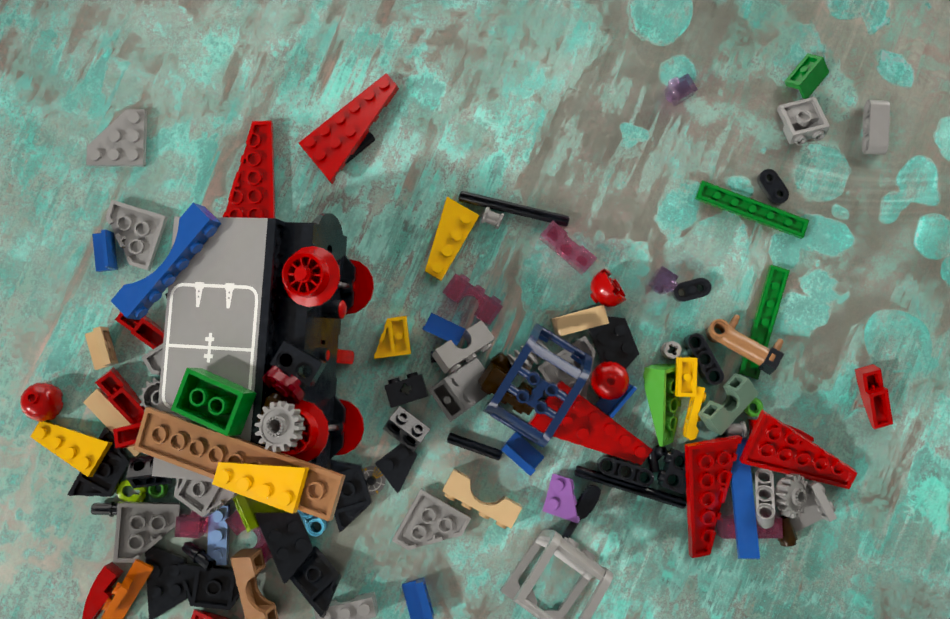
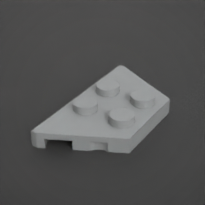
M176 478L177 484L174 497L201 517H208L238 495L232 491L212 485L213 482Z

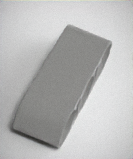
M867 100L865 103L862 151L864 154L885 155L888 150L889 101Z
M760 468L755 473L754 484L756 523L759 527L768 529L774 525L775 520L774 476L771 470ZM762 514H766V515H769L770 517L765 518V517H763V516H761V515H762Z

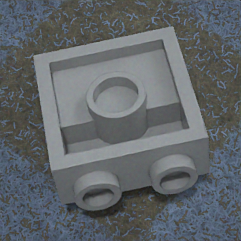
M816 97L778 106L777 111L784 124L783 132L789 144L796 143V145H802L807 140L813 138L815 141H818L827 134L830 125Z

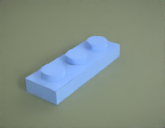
M223 505L208 516L207 555L216 560V565H227L229 561L230 505Z

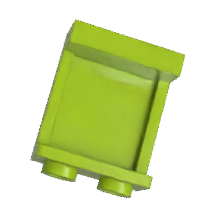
M240 494L233 498L247 533L259 528L254 516L255 512L287 513V511Z

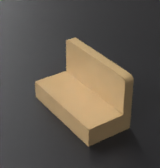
M99 326L93 328L92 332L85 334L95 370L118 364L108 327Z

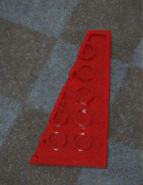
M387 73L299 142V145L331 184L336 180L335 177L338 172L345 167V162L349 156L355 153L369 133L370 126L373 122L376 123L382 109L387 107L399 90L397 84Z
M252 121L246 140L245 151L241 156L238 172H236L228 198L227 209L223 217L275 218L273 122Z
M561 380L558 382V389L568 394L571 388ZM578 394L553 437L639 465L643 464L653 450L580 394ZM548 396L545 400L547 406L556 412L563 403L556 396ZM535 413L528 423L544 433L552 418L545 414Z
M761 410L739 458L742 464L784 474H798L808 480L850 489L858 474L854 468L764 410Z
M739 435L685 444L688 549L691 558L711 554L716 535L714 530L717 520H720L722 514L720 508L722 503H725L732 477L731 468L733 461H736L738 455L736 454L737 446L742 441V437Z

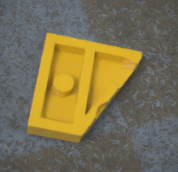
M407 316L387 318L376 353L374 354V359L411 354Z

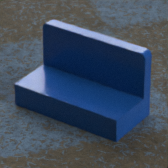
M105 229L101 230V233L92 234L96 272L118 270L114 233Z
M433 313L430 314L425 326L422 328L424 331L447 342L452 340L456 346H458L466 330Z
M629 383L628 389L623 396L613 400L600 397L595 405L606 415L613 418L637 390V387Z
M517 432L501 447V450L530 476L544 459V456Z
M424 577L403 583L402 589L410 618L434 619V612Z

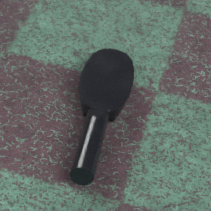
M590 484V486H587V489L585 488V491L577 499L576 511L580 520L586 518L591 513L599 500L601 490L596 485ZM571 521L564 531L562 538H570L579 523Z

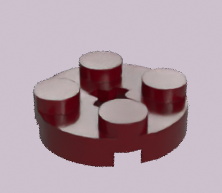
M273 365L262 377L268 389L272 386L277 394H280L287 400V403L295 405L297 402L298 405L305 397V392L300 388L301 381L293 375L287 376L277 366Z

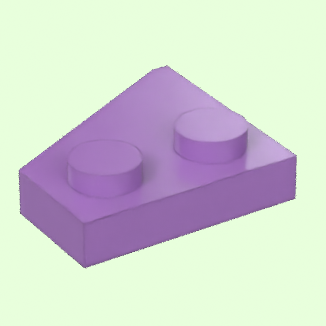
M553 473L543 512L579 523L580 518L577 516L575 504H577L574 495L573 479Z

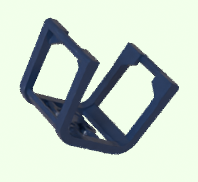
M536 323L523 349L491 401L487 402L483 412L538 446L545 447L591 373L593 357ZM540 339L546 343L550 340L572 353L570 357L580 364V369L536 343L537 340ZM530 352L577 379L568 394L558 389L556 383L548 382L541 378L538 372H531L522 367ZM517 373L525 377L530 385H536L532 389L531 395L526 389H519L511 384ZM544 390L548 396H556L563 401L557 412L548 407L544 400H538L543 396ZM506 391L516 396L520 403H526L533 407L536 413L545 414L552 418L544 433L498 405Z

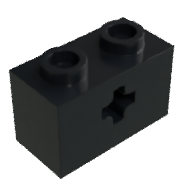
M417 372L407 374V379L401 381L399 377L388 380V385H384L391 408L429 396L423 374L418 375ZM405 383L407 386H411L409 394L401 390L404 388Z

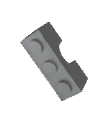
M482 320L468 328L463 334L468 344L467 348H458L450 340L434 351L432 356L445 374L450 371L452 373L456 372L462 367L461 364L463 362H471L477 357L476 354L482 351L484 353L492 347L491 343L495 340V337Z
M375 592L357 595L355 598L345 602L331 601L324 618L320 617L315 609L314 614L315 619L375 618L379 610Z

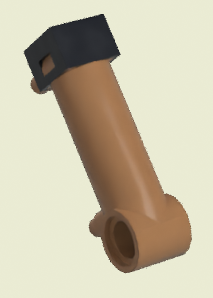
M737 314L734 315L729 324L723 319H716L710 324L706 330L708 340L713 343H720L759 365L758 369L769 375L777 369L784 356V353L780 352L784 342L782 339H778L770 349L735 330L740 316ZM714 328H718L721 334L716 333Z

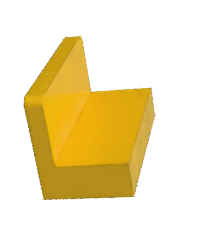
M688 356L676 357L675 396H697L698 358Z

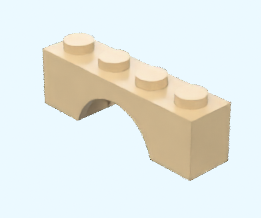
M453 469L443 487L444 496L453 501L456 498L462 502L461 505L469 510H472V508L479 511L478 514L487 520L489 518L496 520L495 524L501 528L506 529V527L512 529L522 510V505L506 496L490 503L479 500L471 490V477Z

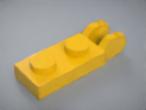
M697 386V396L690 397L683 427V437L690 441L695 440L699 432L696 427L697 422L701 420L698 413L700 412L701 404L706 399L705 388Z

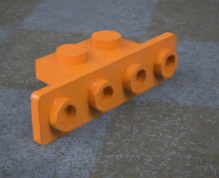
M136 559L122 583L117 582L112 591L114 596L112 599L108 598L102 608L104 613L100 619H123L154 567Z

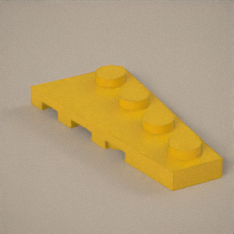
M449 197L446 198L425 268L426 273L440 281L444 278L480 215Z
M48 421L39 422L30 436L87 477H93L112 445V442L82 434L81 432L70 430Z
M218 462L212 485L293 514L298 510L309 467Z

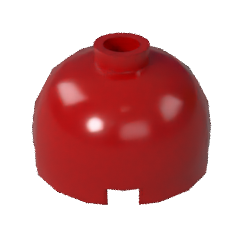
M606 268L599 271L593 277L590 285L592 291L590 296L596 304L599 302L605 307H615L626 300V295L618 281L609 277L611 273Z
M612 361L602 362L597 365L590 379L594 392L602 399L607 400L618 399L623 396L630 382L626 369L619 363Z
M49 383L33 384L24 390L21 395V410L28 418L35 421H50L63 408V393L58 387Z

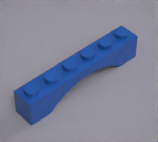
M193 202L179 219L175 243L164 262L146 278L123 285L111 302L128 319L140 320L145 317L150 307L162 297V293L166 288L175 282L177 275L189 265V261L202 250L205 242L217 232L221 222L205 206Z

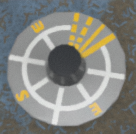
M365 467L363 471L370 495L378 494L384 488L386 478L378 467Z

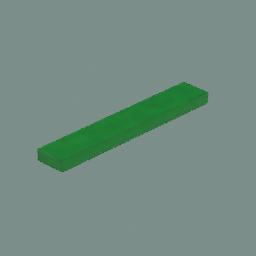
M703 180L695 196V199L800 239L804 237L810 221Z
M775 265L769 266L749 334V338L767 348L790 272L788 269ZM743 357L738 374L758 380L761 370L758 369L759 365Z

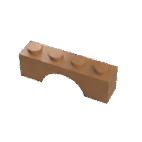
M262 548L241 549L230 559L245 619H279L275 603L266 599L257 586V575L266 567Z

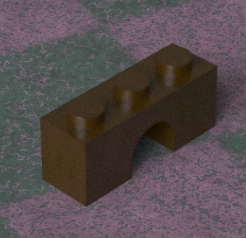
M491 362L478 380L481 390L488 395H491V393L495 394L508 372ZM524 381L518 387L519 389H526L531 395L533 387ZM506 391L500 401L505 405L507 403L511 404L512 408L520 414L524 412L530 415L534 409L526 403H520L516 396Z

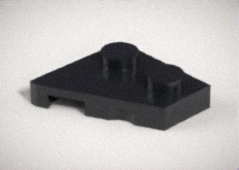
M400 443L375 463L397 493L401 490L418 454Z

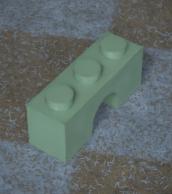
M735 373L725 383L723 388L726 391V400L722 405L710 400L698 413L707 429L722 435L759 394L750 379Z

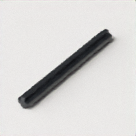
M461 191L459 195L460 202L485 208L489 207L490 209L557 225L568 226L570 217L567 215Z
M576 466L574 475L681 509H685L687 504L685 498L607 476L582 466Z

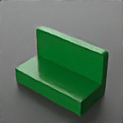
M807 53L784 81L786 86L798 89L803 99L809 98L829 74L824 58Z

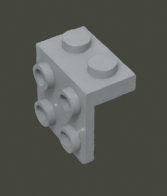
M813 480L807 481L806 488L810 489L807 493L809 499L806 500L808 506H804L805 512L800 513V517L790 518L795 531H800L821 519L829 522L837 519L834 513L836 509L832 502L827 500L825 496L826 490L821 483Z

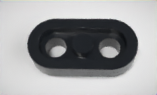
M772 169L762 171L758 175L757 182L769 201L775 205H780L787 201L789 191L776 171ZM767 175L771 176V181L767 180ZM777 191L782 193V197L777 195Z
M705 278L681 282L673 287L672 296L678 302L701 298L710 293L711 284ZM698 285L703 287L702 291L697 290ZM680 289H682V290L684 291V295H683V296H680V295H679V290H680Z

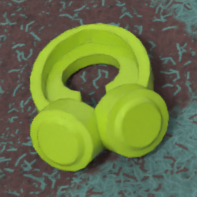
M125 480L118 485L117 495L123 502H143L145 500L147 487L133 488L134 490H139L140 494H133L127 497L124 495L123 489L125 486H131L129 481Z

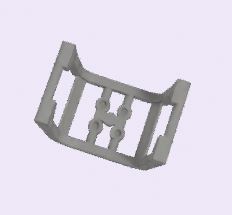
M545 529L534 540L500 591L537 619H564L587 583L594 576L600 582L578 618L591 619L611 584L613 573L595 562L596 556L586 549L579 550L577 548L579 544L573 539L562 538V535L555 530ZM543 546L545 550L520 588L518 579L540 547ZM554 554L580 573L581 577L558 610L543 611L536 606L538 602L533 592V587Z

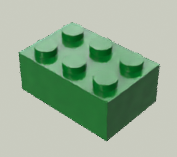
M186 368L171 410L225 436L241 435L257 393L203 368Z

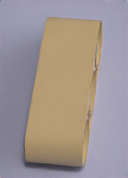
M604 305L551 319L554 333L559 337L609 324Z

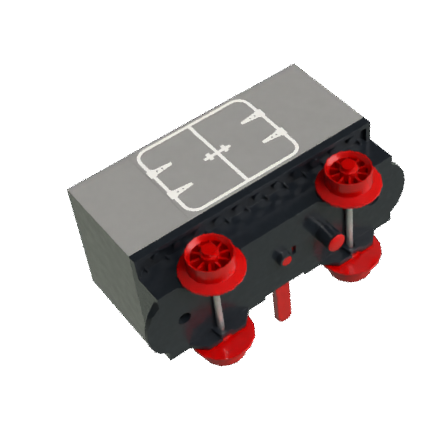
M331 213L320 214L312 223L284 222L276 218L216 217L221 222L217 232L205 242L202 250L195 254L189 261V265L177 275L175 282L168 286L158 410L193 421L172 411L171 408L186 368H203L257 393L241 435H235V437L265 447L266 444H259V440L262 437L255 435L259 431V427H256L255 423H259L257 415L261 414L266 397L270 396L272 392L276 393V390L272 386L268 389L262 377L272 367L270 363L283 341H289L327 364L314 386H306V388L300 386L305 392V397L300 404L297 405L296 402L294 409H300V416L305 419L303 421L305 430H303L301 435L303 438L296 442V447H290V451H281V453L331 470V458L354 450L362 440L364 433V421L359 409L350 401L338 399L336 396V364H353L354 351L338 349L341 319L347 314L357 313L369 303L374 291L373 276L369 269L360 261L348 259L346 256L347 236L343 235L338 218ZM175 216L173 225L172 247L175 243L180 217ZM287 354L284 358L286 366L292 364V356L290 354ZM306 365L303 368V374L305 377H309L312 369L309 365ZM154 457L152 476L213 482L214 480Z

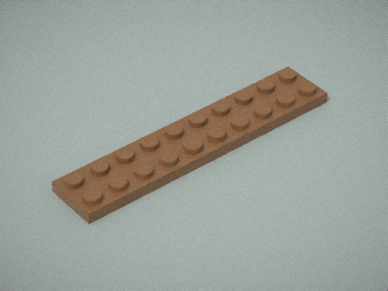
M153 407L145 408L133 449L214 479L218 462L309 467L298 510L326 521L333 520L346 476L281 452L266 450L264 446L235 436H225L204 425Z

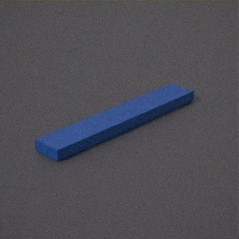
M742 439L741 444L737 446V459L733 461L731 468V491L738 559L758 560L760 559L751 465L742 464L739 460L748 440Z

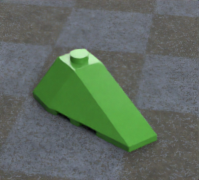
M653 364L644 367V388L658 443L662 447L674 442L678 422L675 414L678 406L681 407L682 402L678 400L679 397L675 396L676 364Z

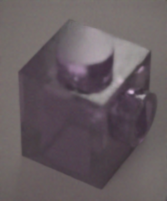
M687 73L681 78L674 77L668 82L665 96L670 103L672 102L676 106L693 96L698 89Z
M661 266L656 270L648 285L652 287L651 289L654 292L664 295L669 291H674L678 284L676 280L679 276Z

